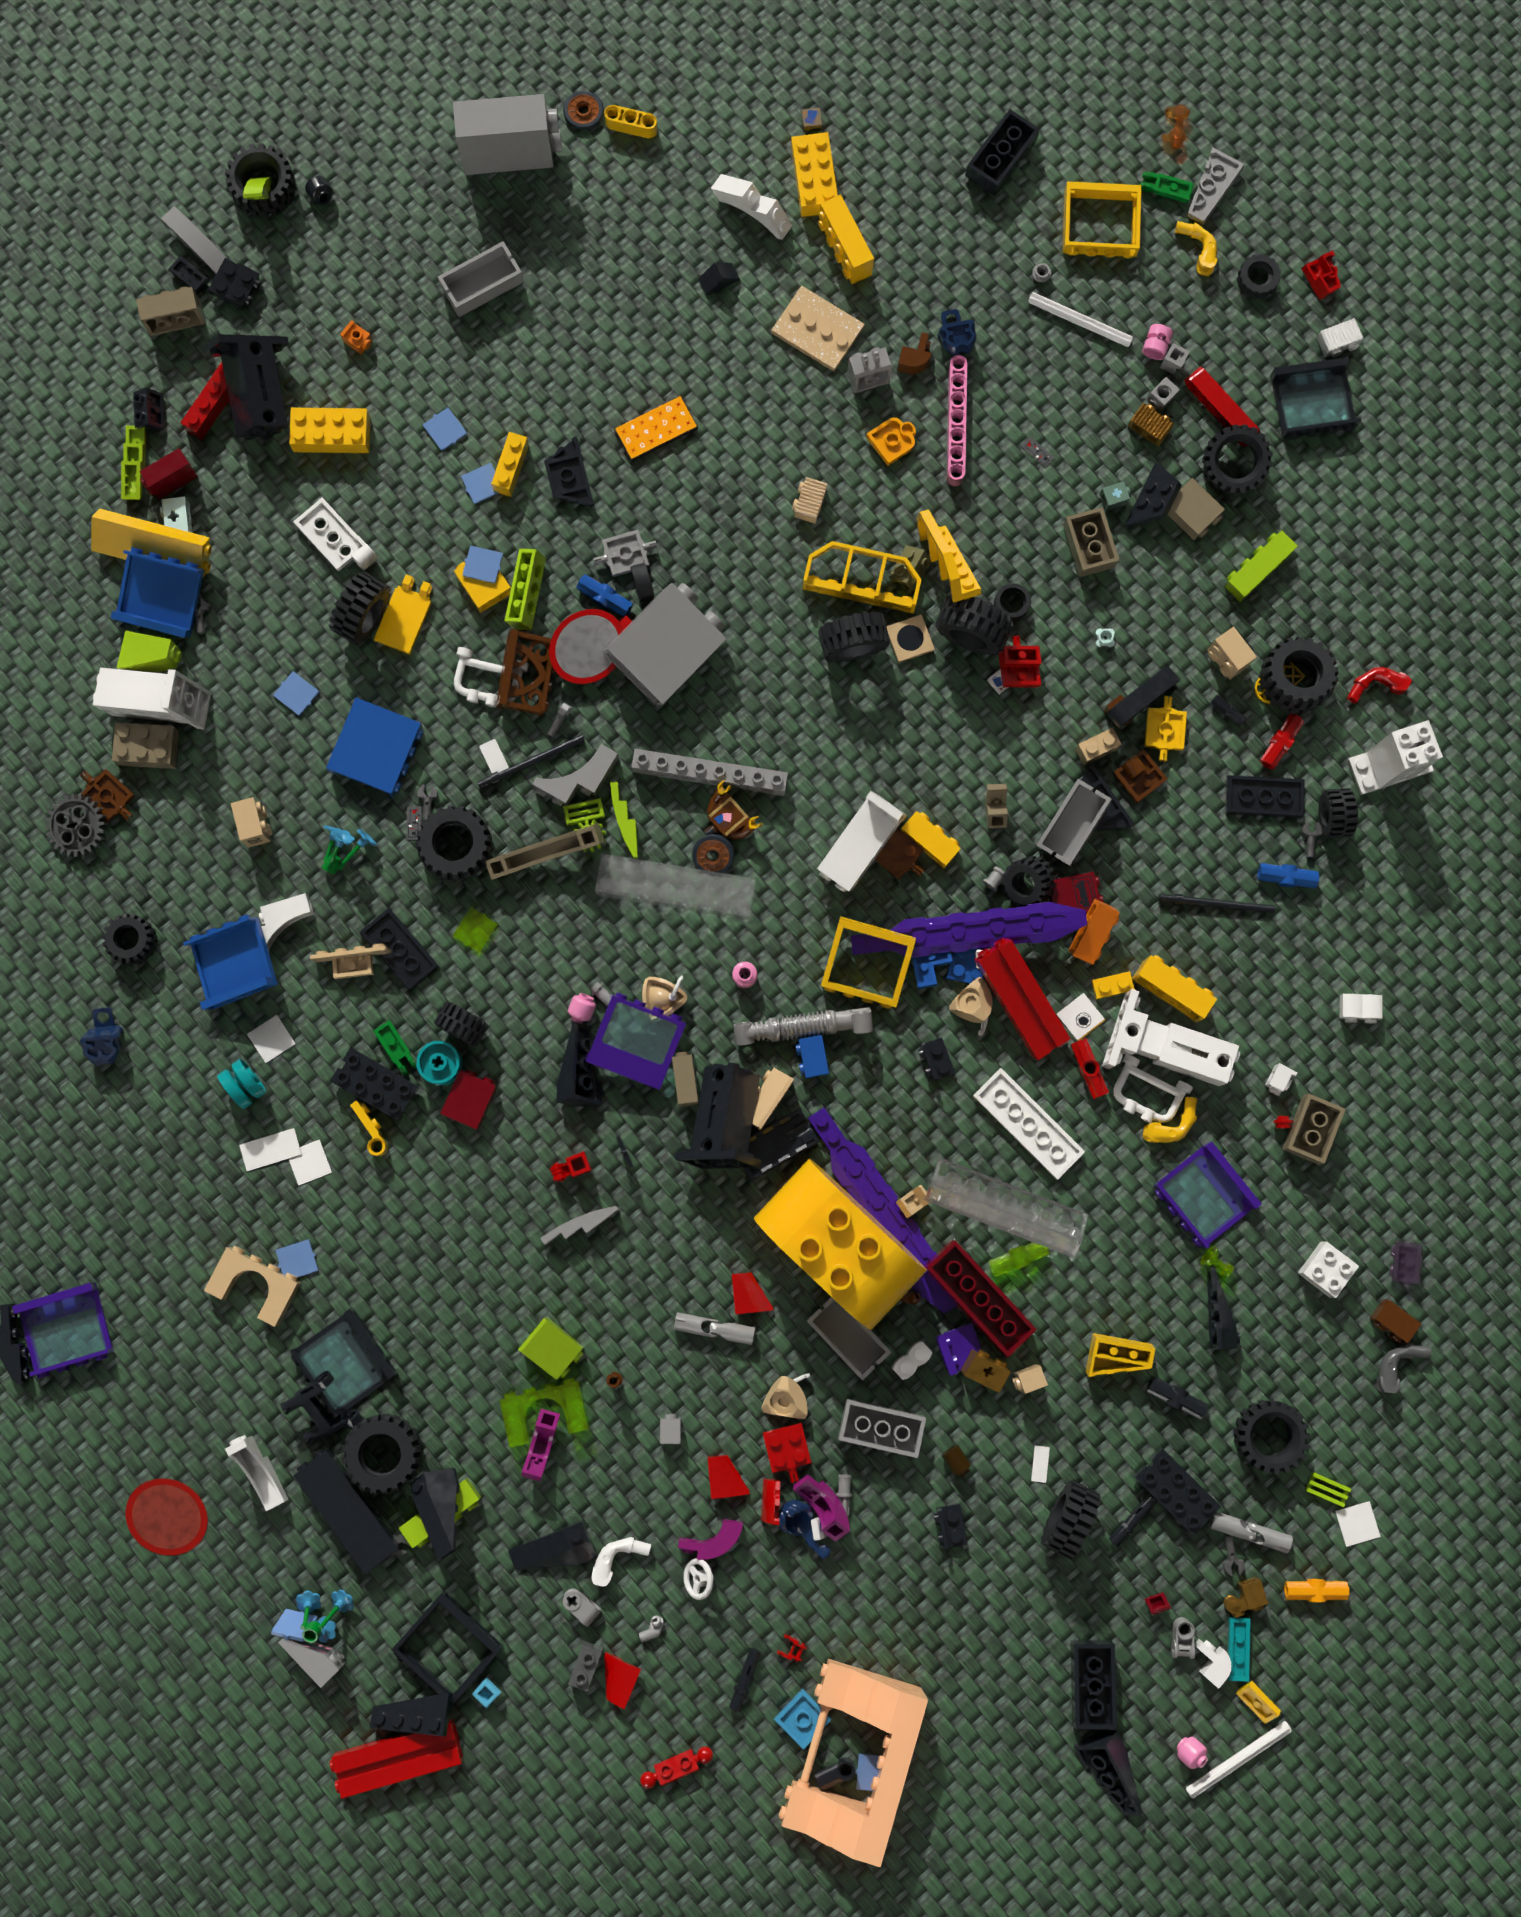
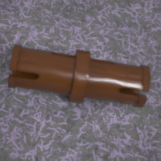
M611 1372V1375L609 1374L606 1379L607 1384L611 1388H617L623 1381L621 1374L618 1372ZM612 1377L617 1378V1383L611 1381Z

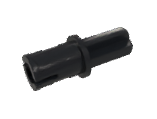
M1215 696L1211 701V705L1220 711L1224 718L1227 717L1238 727L1246 720L1247 717H1244L1233 708L1234 705L1231 706L1220 696Z

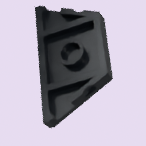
M575 436L565 447L562 446L554 455L544 461L553 499L595 507L578 439Z
M1158 463L1154 464L1125 523L1127 529H1133L1134 525L1139 523L1146 525L1152 521L1166 518L1182 486L1176 478Z
M1090 764L1081 781L1093 787L1094 794L1098 790L1112 799L1111 804L1093 832L1132 827L1135 823L1094 765Z

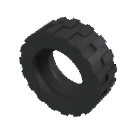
M1255 254L1250 258L1248 257L1243 262L1237 276L1240 291L1252 299L1269 297L1275 291L1281 279V269H1279L1278 263L1268 255ZM1260 268L1266 271L1268 275L1267 282L1263 285L1254 284L1250 279L1252 270Z

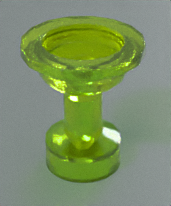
M1212 1246L1204 1253L1200 1264L1208 1266L1213 1264L1220 1270L1219 1275L1225 1279L1233 1272L1234 1266L1231 1263L1224 1264L1218 1258L1217 1246Z

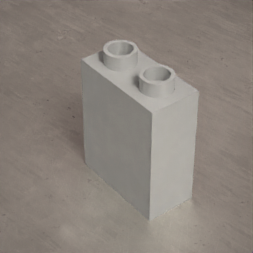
M544 94L453 102L455 135L465 175L554 167L553 152H562L561 133L557 109L546 108Z
M673 583L665 587L603 651L656 707L663 705L727 639L721 633L725 628L722 620L711 611L703 615L694 605L698 600L697 595L684 583H681L678 587Z

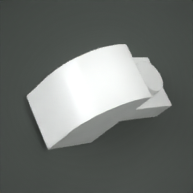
M1198 1639L1195 1646L1209 1658L1199 1672L1219 1689L1230 1675V1657L1220 1646L1214 1652L1216 1648L1209 1641L1202 1642Z

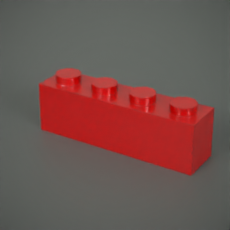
M222 362L180 422L186 432L201 441L229 401Z

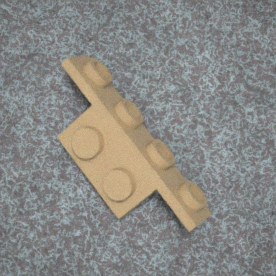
M374 944L372 948L356 946L354 950L347 951V949L340 948L335 949V952L332 953L317 951L316 955H310V960L314 962L332 961L334 979L374 975L373 955L389 954L391 949L384 944Z

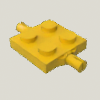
M1169 696L1164 697L1163 708L1147 709L1144 747L1160 750L1159 761L1161 762L1167 761L1169 750L1183 751L1185 742L1187 712L1171 708L1173 697Z

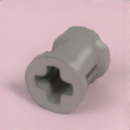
M997 866L993 868L992 874L983 880V883L994 892L998 890L997 887L1005 880L1003 877L1005 872Z

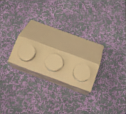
M775 1068L765 1073L762 1078L765 1082L761 1088L758 1087L752 1126L759 1131L762 1130L794 1081L792 1077Z

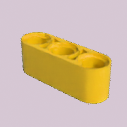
M610 105L604 111L605 124L611 130L644 138H653L657 134V119L651 113L616 105Z

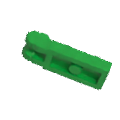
M1145 171L1142 174L1144 180L1155 182V184L1141 182L1139 185H1141L1142 191L1152 192L1184 203L1189 202L1194 186L1192 182L1161 173L1156 174Z
M390 1020L373 1030L393 1063L398 1066L404 1076L408 1072L400 1061L403 1058L407 1057L411 1067L417 1068V1063L411 1056L409 1048Z

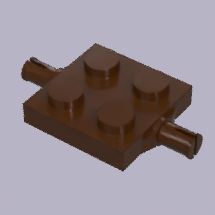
M107 769L94 778L87 771L80 775L88 783L81 794L85 795V798L92 797V802H98L97 807L103 808L100 814L107 816L103 819L106 823H109L118 814H121L127 821L130 820L129 817H133V814L126 809V806L135 795Z
M897 828L879 852L875 861L898 880L910 870L917 874L918 877L924 872L916 864L918 857L924 850Z

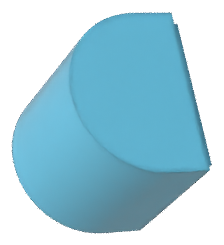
M486 1677L473 1691L472 1695L487 1708L501 1691Z

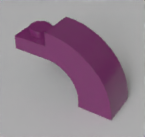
M545 1409L540 1410L529 1452L521 1473L522 1477L541 1482L558 1427L559 1413Z
M806 1475L794 1485L793 1491L807 1501L818 1514L822 1532L836 1542L850 1531L848 1517L843 1505L825 1482L818 1483L812 1477Z
M723 1519L720 1531L713 1538L694 1540L680 1537L678 1548L682 1549L681 1552L690 1554L698 1551V1560L716 1558L726 1553L736 1543L740 1536L743 1522Z

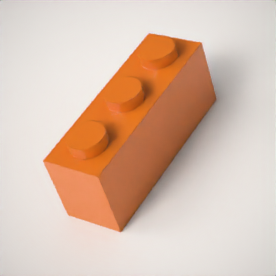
M1094 899L1086 915L1087 925L1079 928L1068 951L1073 956L1094 964L1095 960H1098L1101 956V948L1104 943H1107L1110 938L1112 927L1118 923L1120 912L1116 908Z

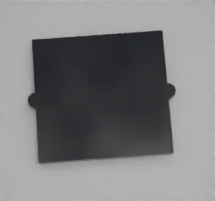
M619 1134L616 1136L629 1168L633 1167V1162Z

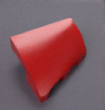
M1333 250L1305 264L1301 268L1319 300L1341 288L1340 280L1337 276V266H1333L1332 257L1335 256Z
M752 1272L732 1274L735 1314L773 1310V1306Z
M728 1455L708 1456L711 1499L750 1494L749 1489Z
M763 1478L761 1520L772 1525H779L780 1480Z
M606 1652L604 1655L606 1699L625 1709L641 1668L622 1661V1658Z

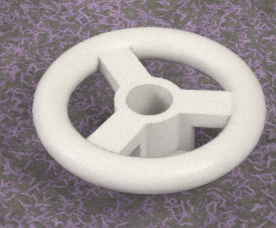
M694 1558L685 1567L684 1585L688 1594L696 1600H703L710 1594L713 1587V1574L707 1562ZM694 1565H701L704 1570L697 1571ZM690 1572L693 1576V1588L690 1584ZM706 1586L705 1591L699 1594L700 1587Z

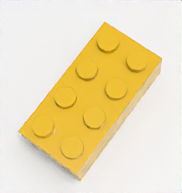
M828 132L791 137V153L801 217L819 215L820 203L838 196Z
M841 194L820 203L818 225L820 230L824 231L827 235V243L830 248L833 247L836 261L842 264L845 278L849 279L851 284H854L872 276L874 257Z
M291 407L289 444L293 452L369 453L371 417L367 408Z
M1150 955L1142 962L1132 977L1134 982L1196 1023L1205 1019L1217 1000L1212 991L1207 988H1200L1194 979L1190 977L1185 978L1181 975L1180 970L1173 966H1167L1164 964L1165 961L1157 955H1154V957Z

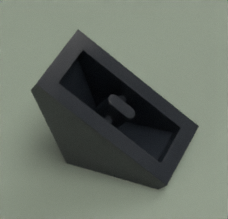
M715 262L698 280L707 296L740 281V278L732 263Z

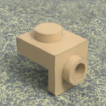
M920 1185L900 1198L896 1203L906 1218L932 1202V1199L923 1186Z

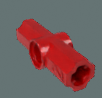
M1289 714L1280 730L1278 729L1270 740L1269 747L1259 761L1267 769L1274 770L1282 756L1288 752L1294 743L1295 736L1304 724L1300 716Z
M1087 1038L1070 1044L1079 1065L1080 1074L1084 1077L1092 1099L1109 1093L1100 1072L1099 1063L1095 1060ZM1086 1064L1093 1065L1094 1072L1092 1074L1086 1072Z

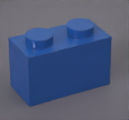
M822 1035L799 1039V1044H796L795 1047L797 1056H801L802 1063L799 1064L800 1074L804 1075L805 1079L829 1075Z

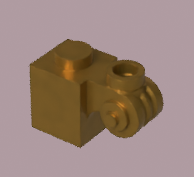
M1257 1577L1238 1582L1240 1597L1236 1598L1233 1595H1228L1223 1601L1225 1608L1232 1613L1233 1617L1244 1615V1611L1252 1609V1611L1261 1610L1264 1608L1263 1605L1269 1604L1262 1582Z

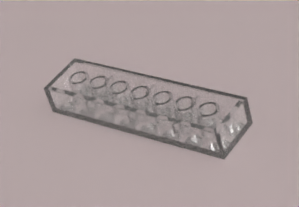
M601 854L595 893L597 896L749 920L756 879Z
M940 1157L932 1172L924 1198L925 1201L1073 1258L1082 1244L1088 1214Z

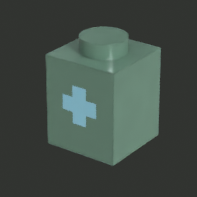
M1124 481L1102 488L1099 494L1106 512L1126 506L1131 498L1130 489L1125 486Z

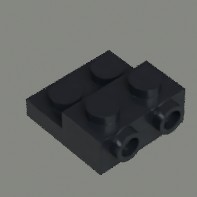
M224 258L208 292L243 311L245 306H249L253 299V296H251L253 290L257 291L261 284L260 274L243 264L240 266Z

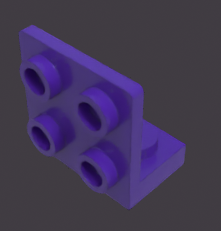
M972 1323L935 1336L947 1373L950 1376L961 1370L972 1349L977 1352L979 1349L982 1350Z

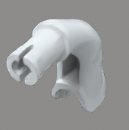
M634 1537L608 1543L602 1548L597 1557L592 1572L593 1584L598 1586L608 1585L613 1571H611L613 1558L617 1552L629 1554L633 1552L648 1556L651 1544L634 1540Z

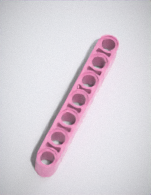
M956 355L951 359L948 374L947 482L951 486H959L963 482L966 463L967 360L961 355ZM954 365H960L962 368L956 369ZM958 382V383H960L962 386H961V387H956V386H954L953 383ZM958 400V401H960L962 404H961V405H955V404L953 403V401ZM958 418L961 422L955 423L952 419ZM957 436V437H959L961 440H960V441H954V440L952 439V437ZM953 454H957V455H959L961 458H960V459H954V458L952 457V455H953ZM952 473H959L960 477L955 478L952 476Z

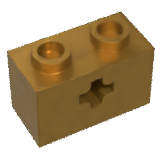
M972 1349L961 1368L964 1376L1000 1393L1011 1373L1006 1366L1007 1363L999 1358H996V1360L990 1358V1355L979 1349L977 1352Z

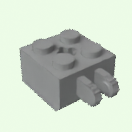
M879 347L873 348L867 353H856L849 357L847 373L854 393L890 383L892 367L886 347L881 349Z

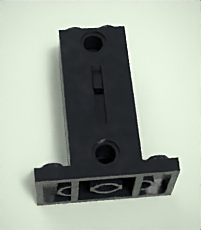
M218 334L202 346L203 354L211 355V357L221 356L236 437H244L245 440L261 437L262 440H269L288 426L274 354L281 352L289 344L288 337Z
M715 1063L713 1066H706L704 1068L691 1149L676 1152L675 1160L699 1169L761 1168L762 1160L754 1158V1154L748 1153L760 1076L752 1073L753 1070L740 1068V1065L737 1063H728V1065Z

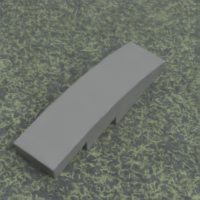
M175 206L172 207L161 220L187 248H190L202 262L217 274L224 258H226L224 254Z
M613 1206L581 1215L556 1227L540 1239L544 1245H547L560 1234L565 1239H568L581 1228L588 1234L617 1212L619 1208Z

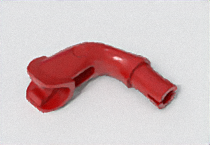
M1384 667L1373 668L1354 680V685L1347 699L1357 703L1363 691L1368 688L1373 680L1389 687V691L1402 695L1408 689L1412 680L1407 674L1402 672L1398 673Z

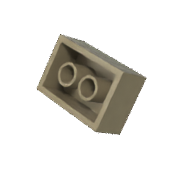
M181 287L179 290L163 291L157 295H145L142 298L136 299L140 320L150 336L206 324L202 304L192 287Z
M1103 507L1065 518L1063 527L1079 577L1117 566L1119 557Z
M115 723L112 761L118 766L176 769L179 730L170 725Z
M1311 1094L1303 1095L1282 1150L1318 1165L1325 1164L1345 1108Z

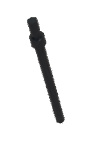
M579 735L501 772L496 771L490 774V777L477 782L480 789L493 783L496 785L508 776L585 742L583 735Z
M1176 893L1174 895L1159 894L1158 896L1159 902H1169L1179 906L1188 904L1265 913L1275 912V906L1186 897L1183 894Z

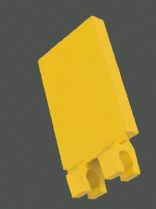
M406 574L402 587L398 585V588H395L374 641L411 655L432 604L429 595L433 587L430 583L423 581L419 593L414 592L412 587L415 580L412 576Z

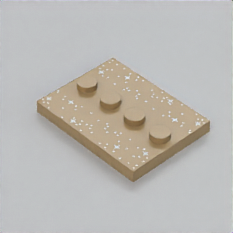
M801 285L772 328L771 333L835 372L865 324Z

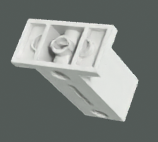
M100 668L97 676L96 691L93 695V706L112 716L188 723L197 729H204L211 692L176 670L168 669V674Z
M1427 720L1391 732L1368 752L1348 758L1347 762L1360 795L1430 773L1434 771L1432 764L1443 756L1431 724Z
M872 791L869 792L866 801L817 868L821 871L819 873L820 876L827 881L831 879L835 881V886L843 892L852 891L897 827L907 817L906 814Z

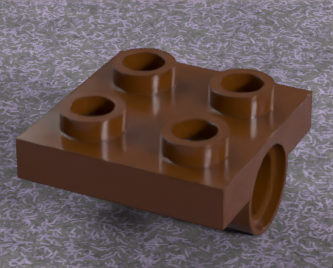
M1144 749L1113 772V775L1136 803L1168 779Z

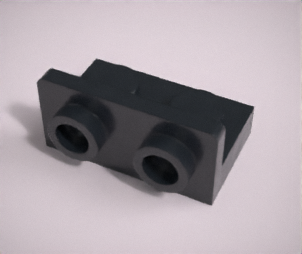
M147 387L133 393L135 428L148 427L159 432L165 430L163 393Z
M942 1037L919 1045L918 1053L920 1059L926 1062L925 1072L928 1079L932 1078V1081L935 1082L956 1074Z
M960 1503L936 1507L937 1513H933L935 1525L940 1527V1533H937L939 1546L943 1545L944 1550H949L952 1547L968 1545Z

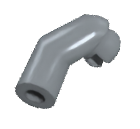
M653 1616L649 1629L639 1633L642 1643L660 1635L664 1625L663 1619L660 1616Z

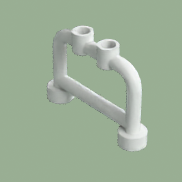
M458 647L456 655L459 657L454 677L455 690L459 694L467 696V701L478 703L480 699L486 701V706L496 708V694L466 689L462 686L461 681L465 665L501 673L502 666L471 659L472 650ZM525 663L521 667L512 668V672L522 677L523 672H527L529 664ZM513 679L512 686L517 685V689H519L518 681ZM516 697L508 698L507 701L513 702Z
M1125 1054L1123 1059L1125 1065L1113 1090L1116 1100L1124 1105L1123 1110L1134 1114L1136 1111L1142 1114V1120L1149 1123L1152 1120L1160 1123L1172 1120L1185 1094L1190 1095L1193 1087L1182 1081H1178L1176 1087L1138 1069L1137 1066L1140 1060ZM1129 1073L1175 1096L1167 1114L1160 1115L1122 1095L1121 1090Z

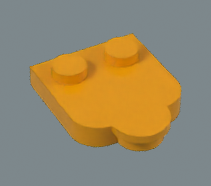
M890 418L868 432L865 437L887 466H889L913 449L916 429L910 422L903 423L898 418Z

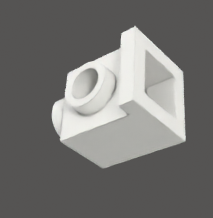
M1280 1063L1276 1064L1265 1086L1269 1088L1271 1093L1279 1096L1281 1092L1289 1088L1292 1082L1290 1077L1296 1076L1297 1072Z

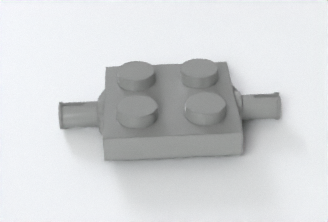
M634 530L603 539L604 555L593 559L595 566L607 563L612 576L616 577L630 573V567L645 562L648 568L647 551L658 547L656 540L644 543L640 537L639 530Z

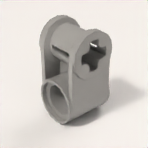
M571 1588L565 1592L563 1598L564 1607L583 1625L588 1627L601 1612L600 1607L577 1589ZM576 1596V1603L574 1601L568 1602L569 1597Z
M1178 1617L1173 1622L1172 1657L1183 1656L1194 1659L1195 1629L1192 1623L1184 1617ZM1188 1624L1186 1632H1179L1181 1625Z

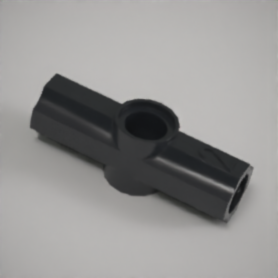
M1153 1376L1147 1385L1146 1392L1165 1401L1164 1403L1179 1411L1183 1410L1195 1418L1201 1420L1207 1411V1403L1189 1395V1392L1178 1386L1166 1383L1158 1377Z

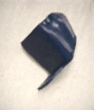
M957 309L943 311L941 313L943 326L937 334V337L942 340L943 349L954 356L959 353H969L974 347L977 338L974 321H961L960 313ZM952 314L956 317L957 321L947 324L946 317Z
M110 1007L96 1008L92 1011L95 1028L89 1029L80 1038L83 1055L94 1065L112 1064L117 1059L121 1050L120 1035L123 1032V1028L115 1025L113 1012ZM100 1012L107 1013L109 1016L108 1022H100L98 1014Z

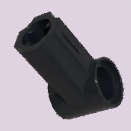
M844 1757L837 1763L815 1772L814 1775L821 1791L842 1781L851 1780L855 1775L854 1761L849 1757ZM843 1765H849L852 1770L849 1773H843L840 1768Z

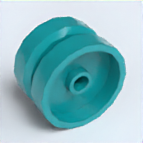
M432 1041L420 1049L416 1066L419 1074L426 1081L437 1086H446L453 1083L459 1071H462L463 1059L460 1052L451 1044L444 1041ZM442 1060L444 1062L443 1065L438 1067V1061Z
M241 1058L232 1063L234 1074L230 1070L225 1069L217 1075L223 1088L242 1109H246L252 1104L251 1095L260 1098L267 1093L257 1074Z

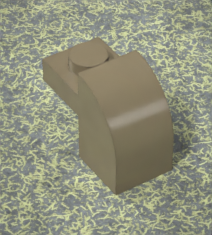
M1006 784L987 785L985 815L988 829L1007 828Z

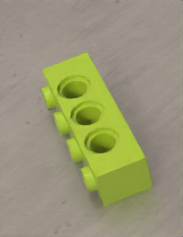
M519 549L505 616V622L514 629L532 630L546 558L537 549Z

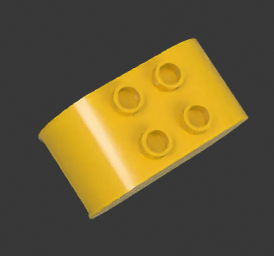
M808 1159L754 1217V1220L761 1229L850 1315L870 1330L880 1322L927 1271L922 1263L811 1159Z

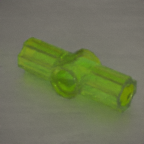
M1042 1238L1028 1245L1013 1248L1007 1251L1006 1254L989 1260L988 1263L994 1277L1010 1270L1025 1267L1031 1264L1032 1261L1047 1256L1050 1253L1046 1242Z

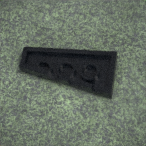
M452 1693L373 1706L370 1728L446 1737Z

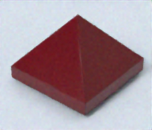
M1163 1592L1144 1599L1152 1616L1171 1609Z

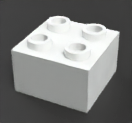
M1326 1241L1318 1244L1298 1274L1329 1298H1336L1359 1266Z

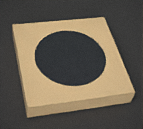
M922 614L886 626L898 663L935 650Z

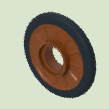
M578 91L567 98L564 103L563 113L566 121L571 126L577 129H590L601 121L604 107L600 98L594 93ZM584 106L589 110L587 113L581 114L578 111L580 107Z
M710 834L703 836L695 843L692 850V859L699 871L706 875L717 876L725 873L732 866L734 850L726 838ZM714 850L718 852L719 857L716 860L710 859L708 857L709 851Z

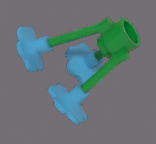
M324 825L323 828L330 832V842L323 859L322 868L329 873L336 874L337 870L342 871L344 865L361 847L363 848L367 843L376 846L377 843L362 829H358L357 832L361 835V839L357 842L358 845L340 862L341 858L337 856L339 848L343 844L350 845L354 842L355 838L346 830ZM334 841H336V842H335V845H336V846H335V849H334L333 853L331 854Z
M308 1590L304 1591L303 1594H299L296 1597L297 1608L305 1611L303 1623L300 1626L304 1630L302 1633L303 1639L311 1644H314L318 1638L322 1643L333 1639L336 1636V1623L330 1621V1619L337 1611L347 1612V1610L354 1608L351 1595L346 1594L344 1590L334 1591L331 1594L334 1605L333 1610L327 1617L323 1616L320 1620L308 1623L309 1613H312L314 1609H319L321 1606L320 1595Z

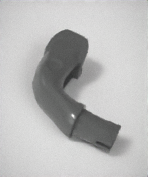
M1406 1343L1389 1351L1383 1357L1380 1365L1379 1377H1377L1376 1381L1378 1391L1397 1393L1400 1388V1379L1397 1378L1399 1359H1412L1413 1357L1430 1358L1431 1347Z

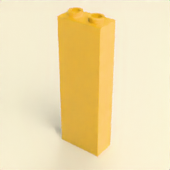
M99 509L92 516L91 551L126 560L127 554L123 553V551L131 550V547L143 550V554L149 555L150 552L160 554L162 559L168 560V557L179 559L181 564L186 565L187 562L198 564V568L204 569L203 577L210 572L211 563L209 562V556L212 551L210 537Z

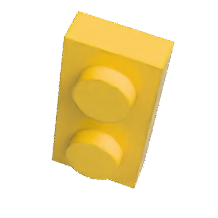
M1130 971L1091 981L1096 1000L1127 993L1134 989Z
M1253 1681L1237 1690L1236 1694L1265 1724L1280 1715L1281 1710Z

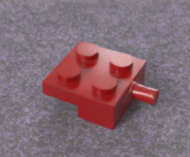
M1013 636V646H1005L1004 650L998 654L1002 686L1039 687L1041 685L1039 666L1042 664L1040 647L1021 646L1020 636Z
M802 1423L762 1432L772 1473L782 1470L789 1471L791 1483L795 1482L793 1474L796 1482L799 1481L796 1469L811 1463Z

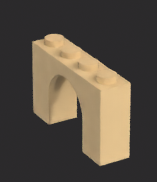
M237 1246L233 1248L226 1247L204 1291L221 1300H225L241 1274L247 1271H256L266 1279L269 1287L268 1297L257 1318L274 1327L279 1326L301 1285L297 1281L298 1277L288 1272L286 1275L279 1272V1267L270 1263L267 1266L261 1263V1258L255 1255L249 1257L244 1254L245 1250Z

